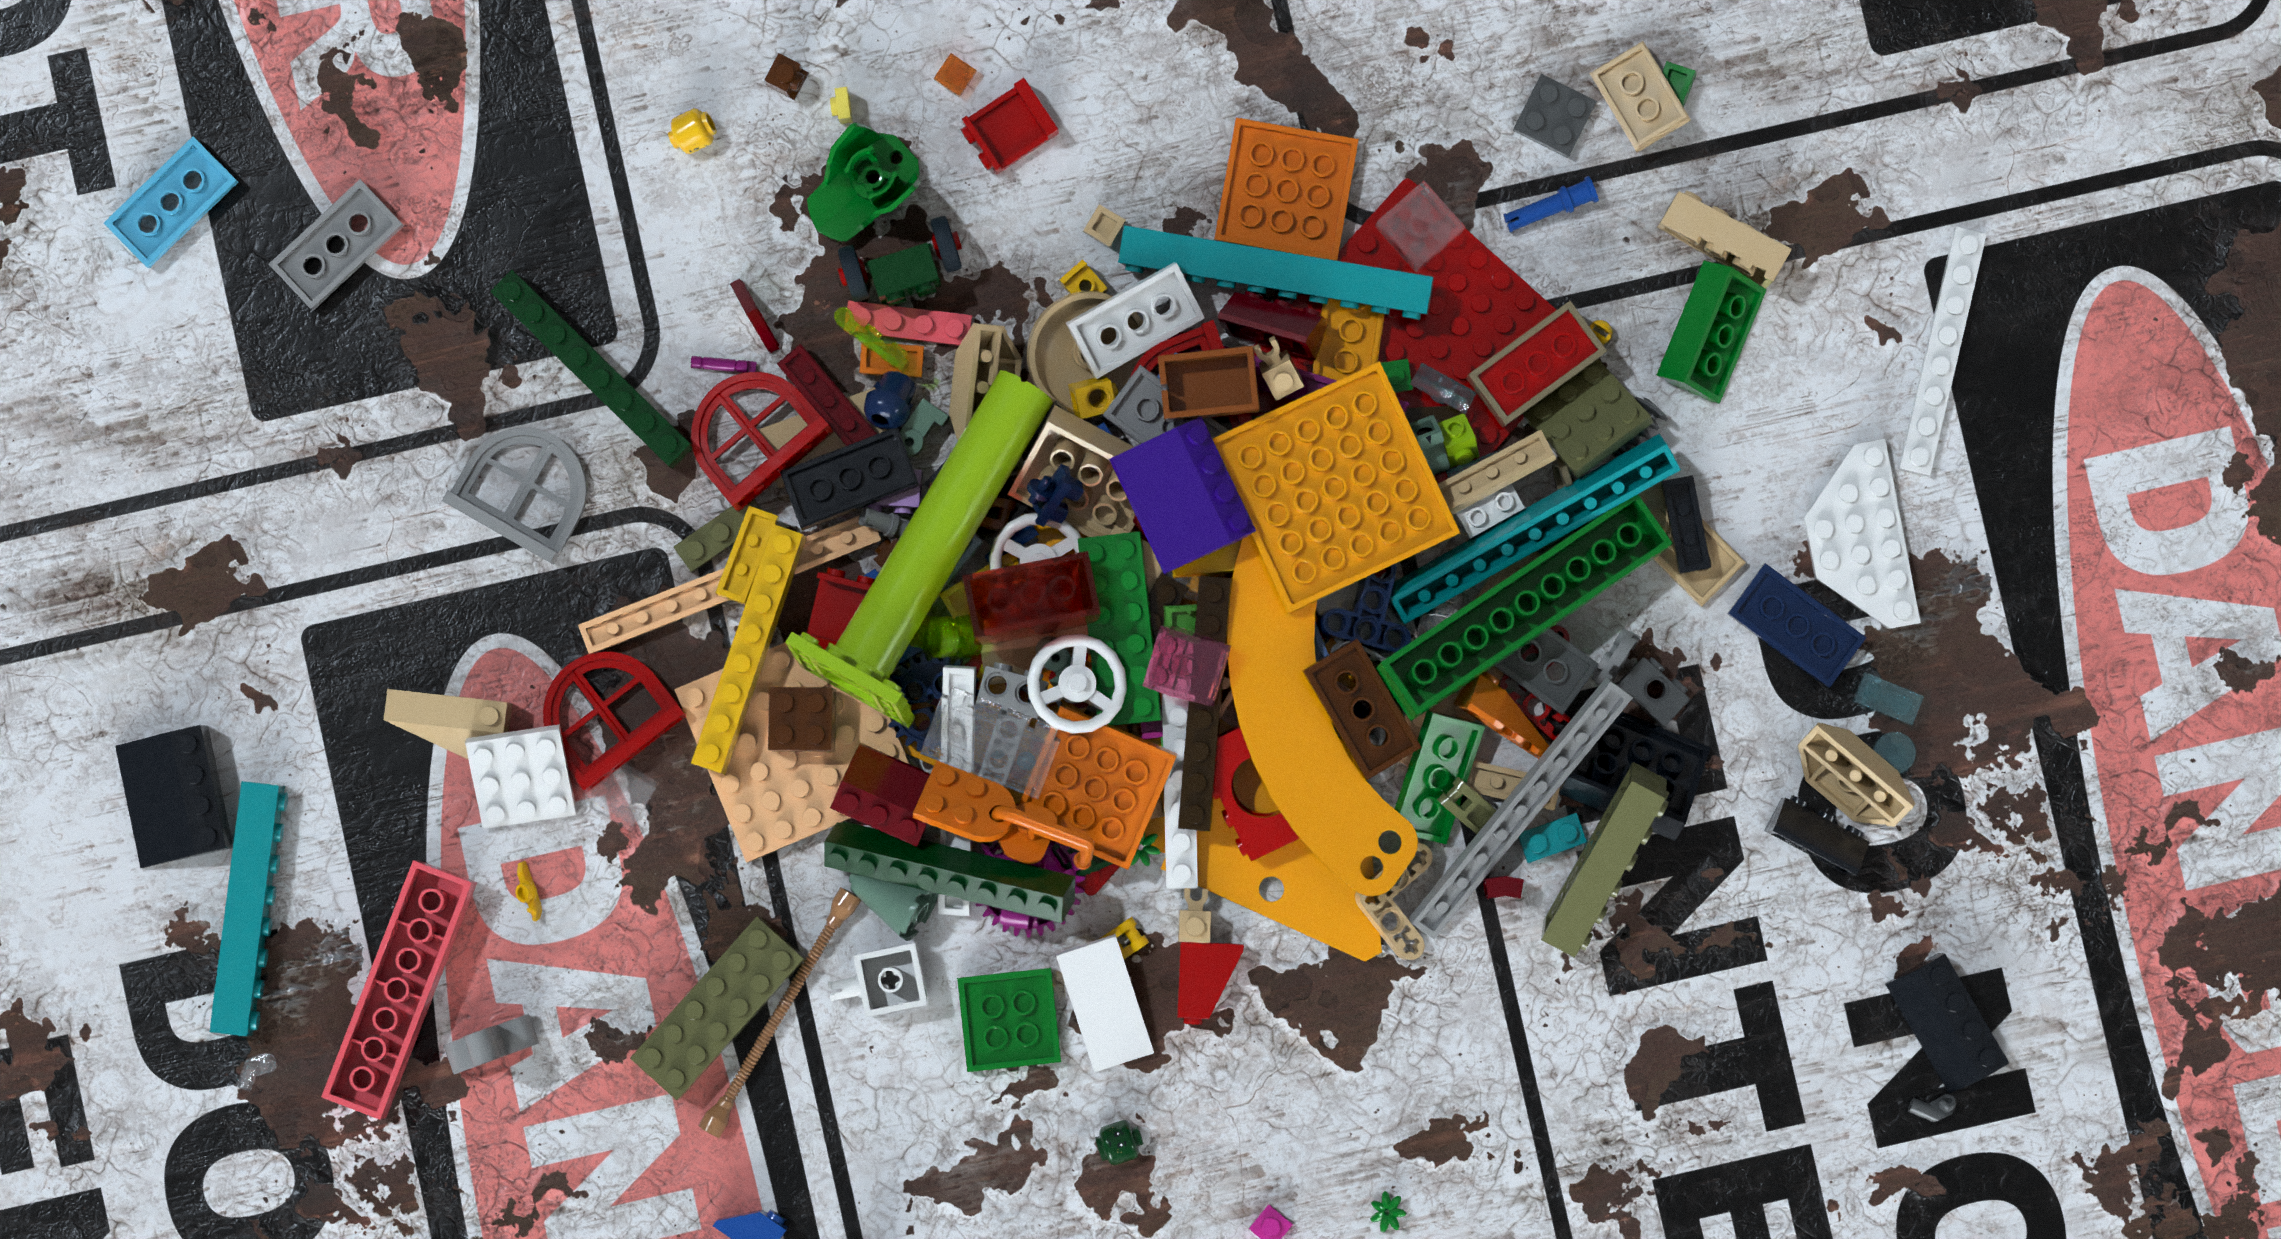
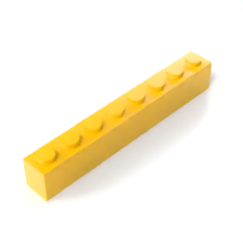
M775 524L772 526L691 764L724 775L726 774L807 539L804 534Z

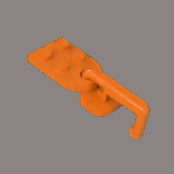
M938 760L935 762L913 812V818L976 842L998 840L1007 857L1025 864H1035L1041 861L1051 840L1079 850L1073 858L1074 865L1078 869L1086 870L1089 868L1093 858L1095 847L1093 838L1058 825L1057 818L1051 810L1031 802L1016 806L1011 793L1001 784Z

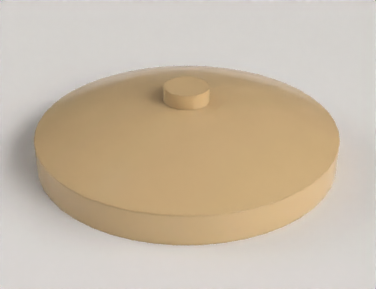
M1099 291L1075 292L1053 302L1036 320L1027 344V365L1034 385L1046 393L1053 403L1056 400L1059 401L1073 415L1068 384L1091 379L1094 376L1070 333L1066 322L1113 297V295ZM1137 312L1132 313L1128 318V325L1131 329H1137L1143 323ZM1107 327L1101 332L1100 338L1103 344H1111L1115 340L1116 331L1114 328ZM1146 352L1104 375L1111 380V383L1115 382L1118 393L1128 382L1135 365ZM1100 389L1091 392L1089 396L1090 404H1095L1101 399Z

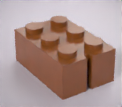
M1253 346L1158 356L1160 384L1162 388L1169 387V392L1168 390L1161 391L1164 420L1166 422L1197 419L1201 416L1202 418L1260 412Z

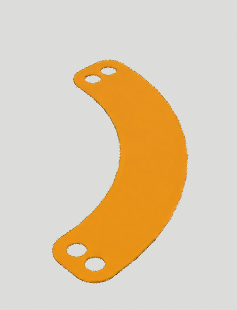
M1250 534L1242 539L1234 564L1226 641L1230 686L1244 740L1253 764L1271 799L1296 835L1328 869L1354 891L1365 896L1382 895L1395 885L1414 858L1418 848L1417 833L1413 825L1385 802L1363 778L1347 755L1333 728L1331 719L1302 670L1316 662L1314 637L1315 613L1318 600L1287 613ZM1388 830L1396 832L1401 838V847L1393 854L1384 853L1378 844L1380 835ZM1368 856L1377 857L1383 864L1382 874L1374 880L1365 878L1360 871L1362 860Z

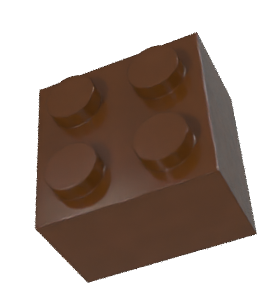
M769 687L768 750L772 752L835 753L836 689L825 687Z

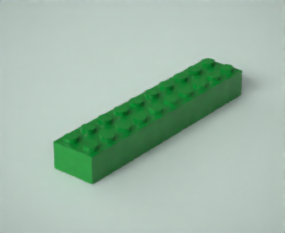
M1639 494L1608 510L1383 660L1376 667V671L1410 721H1413L1665 552L1673 543Z

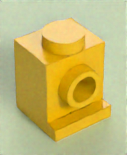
M1083 259L1059 279L1060 284L1069 294L1080 292L1079 286L1083 281L1091 283L1092 287L1089 291L1103 293L1108 291L1105 284Z

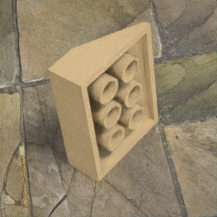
M1054 405L1008 495L1033 507V504L1028 501L1031 496L1027 490L1029 481L1031 479L1042 480L1044 476L1051 478L1060 464L1069 467L1072 477L1082 482L1084 489L1078 501H1072L1065 497L1062 500L1063 503L1068 504L1069 509L1065 520L1080 533L1088 537L1110 535L1115 524L1131 532L1135 525L1133 523L1135 513L1109 459L1134 446Z

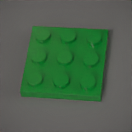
M1051 968L957 978L967 1072L1061 1062Z

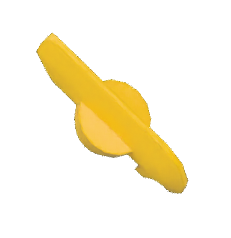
M526 861L518 863L517 876L520 884L516 887L515 894L520 902L528 904L527 912L531 913L532 920L538 921L542 914L541 902Z

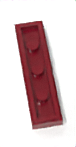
M801 344L777 363L780 369L846 446L877 434Z

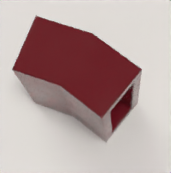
M1508 876L1484 878L1485 898L1508 896L1521 899L1524 879Z

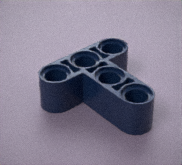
M1396 564L1386 568V574L1382 579L1372 574L1359 580L1352 611L1341 608L1324 611L1318 618L1317 626L1319 631L1326 637L1344 642L1357 638L1362 646L1385 653H1395L1411 642L1410 631L1403 625L1385 620L1396 576ZM1369 592L1375 593L1378 597V605L1375 609L1369 608L1365 602ZM1332 614L1337 615L1341 621V626L1337 632L1331 630L1328 626V619ZM1362 622L1368 624L1371 629V634L1366 640L1362 639L1358 634V627ZM1392 630L1400 635V644L1396 648L1392 647L1388 642V635Z

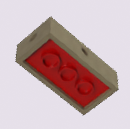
M1569 301L1468 374L1466 379L1501 427L1504 428L1602 357L1607 350L1572 302Z

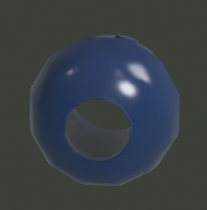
M888 371L883 374L880 382L877 381L873 385L875 389L867 393L864 402V412L867 420L881 430L898 428L908 420L910 410L913 407L911 401L917 389L914 381L907 375L898 371Z

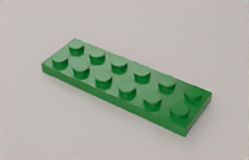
M1142 532L1078 538L1088 636L1102 640L1117 653L1126 672L1127 692L1122 708L1108 724L1113 726L1162 720ZM1090 649L1092 672L1096 678V690L1112 699L1115 689L1113 672L1106 659L1095 650ZM1096 708L1097 715L1103 712L1102 710Z

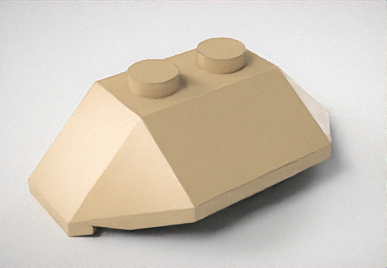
M973 323L955 352L949 416L957 441L999 371H1007L1020 377L1022 358L1007 335L1008 332L1004 326Z
M1818 722L1797 745L1801 756L1805 781L1852 821L1886 824V826L1895 827L1915 806V802L1898 770L1850 730Z

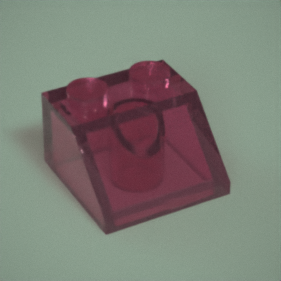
M1160 625L1143 687L1168 696L1214 706L1232 645L1178 626Z

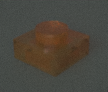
M950 53L933 79L960 98L977 73V70Z

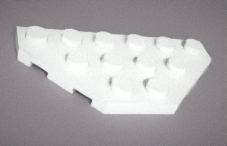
M1881 439L1854 444L1803 517L1815 580L1832 589L1843 599L1867 613L1887 629L1919 624L1921 622L1886 440Z

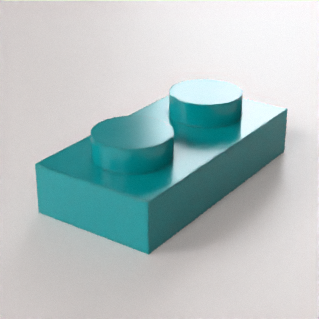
M1577 813L1523 831L1518 837L1527 863L1587 843Z

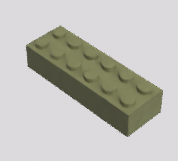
M1634 762L1632 763L1543 920L1542 941L1574 958L1579 949L1586 950L1593 936L1590 932L1594 923L1600 924L1608 910L1606 904L1609 897L1615 898L1623 884L1621 878L1624 871H1631L1638 858L1636 852L1640 843L1645 845L1653 832L1651 826L1654 818H1661L1668 806L1669 801L1666 800L1669 792L1666 791L1667 779Z
M757 916L630 1059L675 1100L681 1099L801 965L806 957L761 916Z

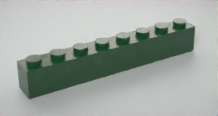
M511 270L490 291L671 469L693 449L692 445L517 273Z
M844 821L841 823L837 822L824 841V867L1059 923L1063 922L1075 902L1076 876L925 840H921L916 847L878 829Z

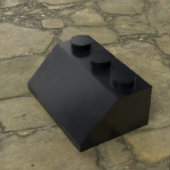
M1794 795L1790 799L1786 797L1781 798L1764 831L1846 875L1857 876L1869 845V841L1862 838L1864 832L1850 825H1847L1846 829L1835 824L1837 818L1822 810H1819L1818 814L1808 810L1807 806L1809 803Z

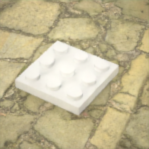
M560 724L466 738L465 745L483 829L576 815L577 809Z

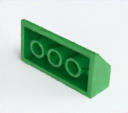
M1704 260L1656 375L1678 388L1720 404L1767 289L1733 267Z

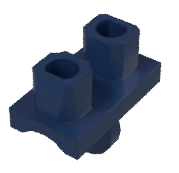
M1060 464L1051 478L1044 476L1042 480L1031 479L1027 484V490L1031 494L1028 501L1033 504V509L1038 515L1035 520L1036 524L1044 527L1048 520L1062 524L1069 512L1068 504L1062 502L1064 497L1072 501H1078L1084 492L1083 484L1070 475L1068 466Z

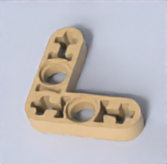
M1418 843L1417 852L1421 851L1423 854L1420 857L1422 863H1413L1407 867L1401 875L1400 883L1393 886L1388 891V894L1384 893L1374 896L1375 904L1373 902H1365L1368 896L1355 893V901L1358 907L1394 953L1404 960L1419 958L1424 952L1425 944L1422 936L1396 905L1393 898L1431 865L1433 859L1432 852L1427 845ZM1381 867L1369 879H1377L1382 874L1383 867ZM1388 912L1393 913L1397 918V925L1391 931L1384 928L1382 923L1384 915ZM1401 933L1406 940H1414L1415 943L1412 945L1414 952H1404L1403 949L1406 944L1401 937L1393 939V936Z

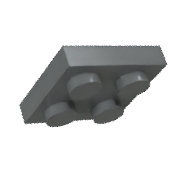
M1541 74L1512 131L1569 158L1597 101Z

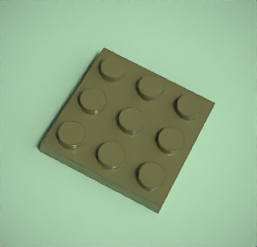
M1599 359L1523 413L1525 420L1536 432L1542 430L1551 449L1577 478L1581 477L1654 423L1649 413Z

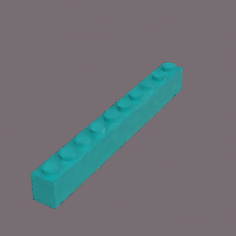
M1125 225L1118 263L1126 264V271L1143 273L1145 267L1156 269L1157 272L1175 262L1178 264L1182 274H1187L1186 281L1204 284L1205 278L1216 279L1217 286L1235 289L1236 283L1248 285L1247 291L1266 294L1267 288L1279 290L1278 296L1297 299L1298 293L1310 295L1309 301L1327 304L1328 298L1341 300V307L1358 309L1359 303L1372 305L1371 312L1389 315L1390 309L1401 310L1402 317L1420 320L1421 314L1428 315L1434 277Z
M1657 434L1573 481L1571 486H1564L1396 580L1393 584L1390 600L1403 623L1406 624L1677 473L1681 469L1665 440L1660 434Z

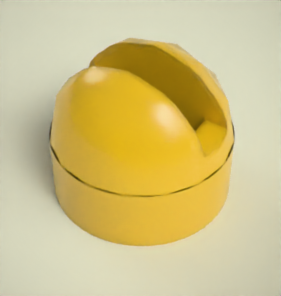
M1596 320L1590 324L1589 327L1603 345L1608 343L1613 334L1611 325L1604 320ZM1595 325L1608 333L1606 338L1593 330Z

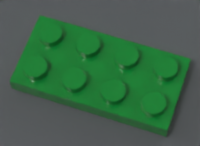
M1427 710L1417 739L1422 748L1412 754L1395 806V810L1413 825L1418 838L1447 844L1456 816L1448 811L1437 799L1443 792L1446 794L1454 786L1452 784L1458 776L1467 783L1484 733L1485 726L1483 724ZM1462 796L1456 801V804L1460 805Z

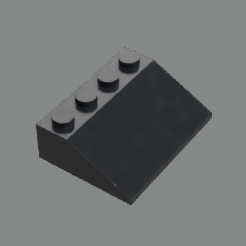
M1621 712L1563 782L1559 794L1605 812L1634 762L1667 779L1666 791L1669 792L1666 800L1669 803L1662 817L1654 818L1651 827L1653 832L1675 841L1687 822L1711 747Z
M197 725L115 746L140 868L233 848L208 726Z

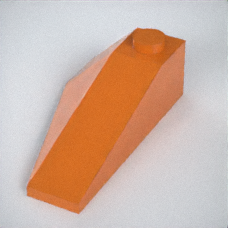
M1484 672L1462 688L1453 703L1455 706L1537 759L1549 747L1547 742L1510 695L1498 686L1500 680L1495 676Z

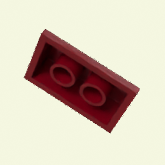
M1246 291L1245 294L1234 292L1218 314L1217 318L1228 336L1273 348L1269 338L1275 336L1281 351L1287 349L1289 353L1313 360L1317 358L1328 326L1321 313L1314 309L1304 308L1303 311L1292 308L1290 303L1275 299L1272 303L1262 300L1263 297L1250 291Z
M860 743L844 774L830 809L917 847L924 836L928 824L914 819L913 812L930 773Z

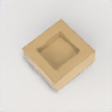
M1099 204L1083 232L1110 248L1126 220Z

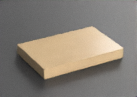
M1644 41L1589 73L1637 153L1691 121Z

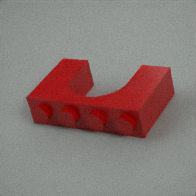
M1237 725L1219 734L1214 799L1220 798L1225 810L1221 811L1223 818L1229 828L1234 826L1239 836L1235 841L1243 856L1248 854L1250 861H1253L1300 838L1293 831L1280 810L1270 813L1256 812L1246 807L1239 800L1234 789V774L1238 766L1251 756L1240 726Z

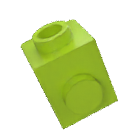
M1460 414L1438 423L1443 434V444L1450 468L1468 464L1473 459L1480 457L1476 437L1465 414Z

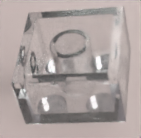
M1424 180L1382 216L1375 225L1378 231L1416 273L1463 233L1465 229L1463 223Z

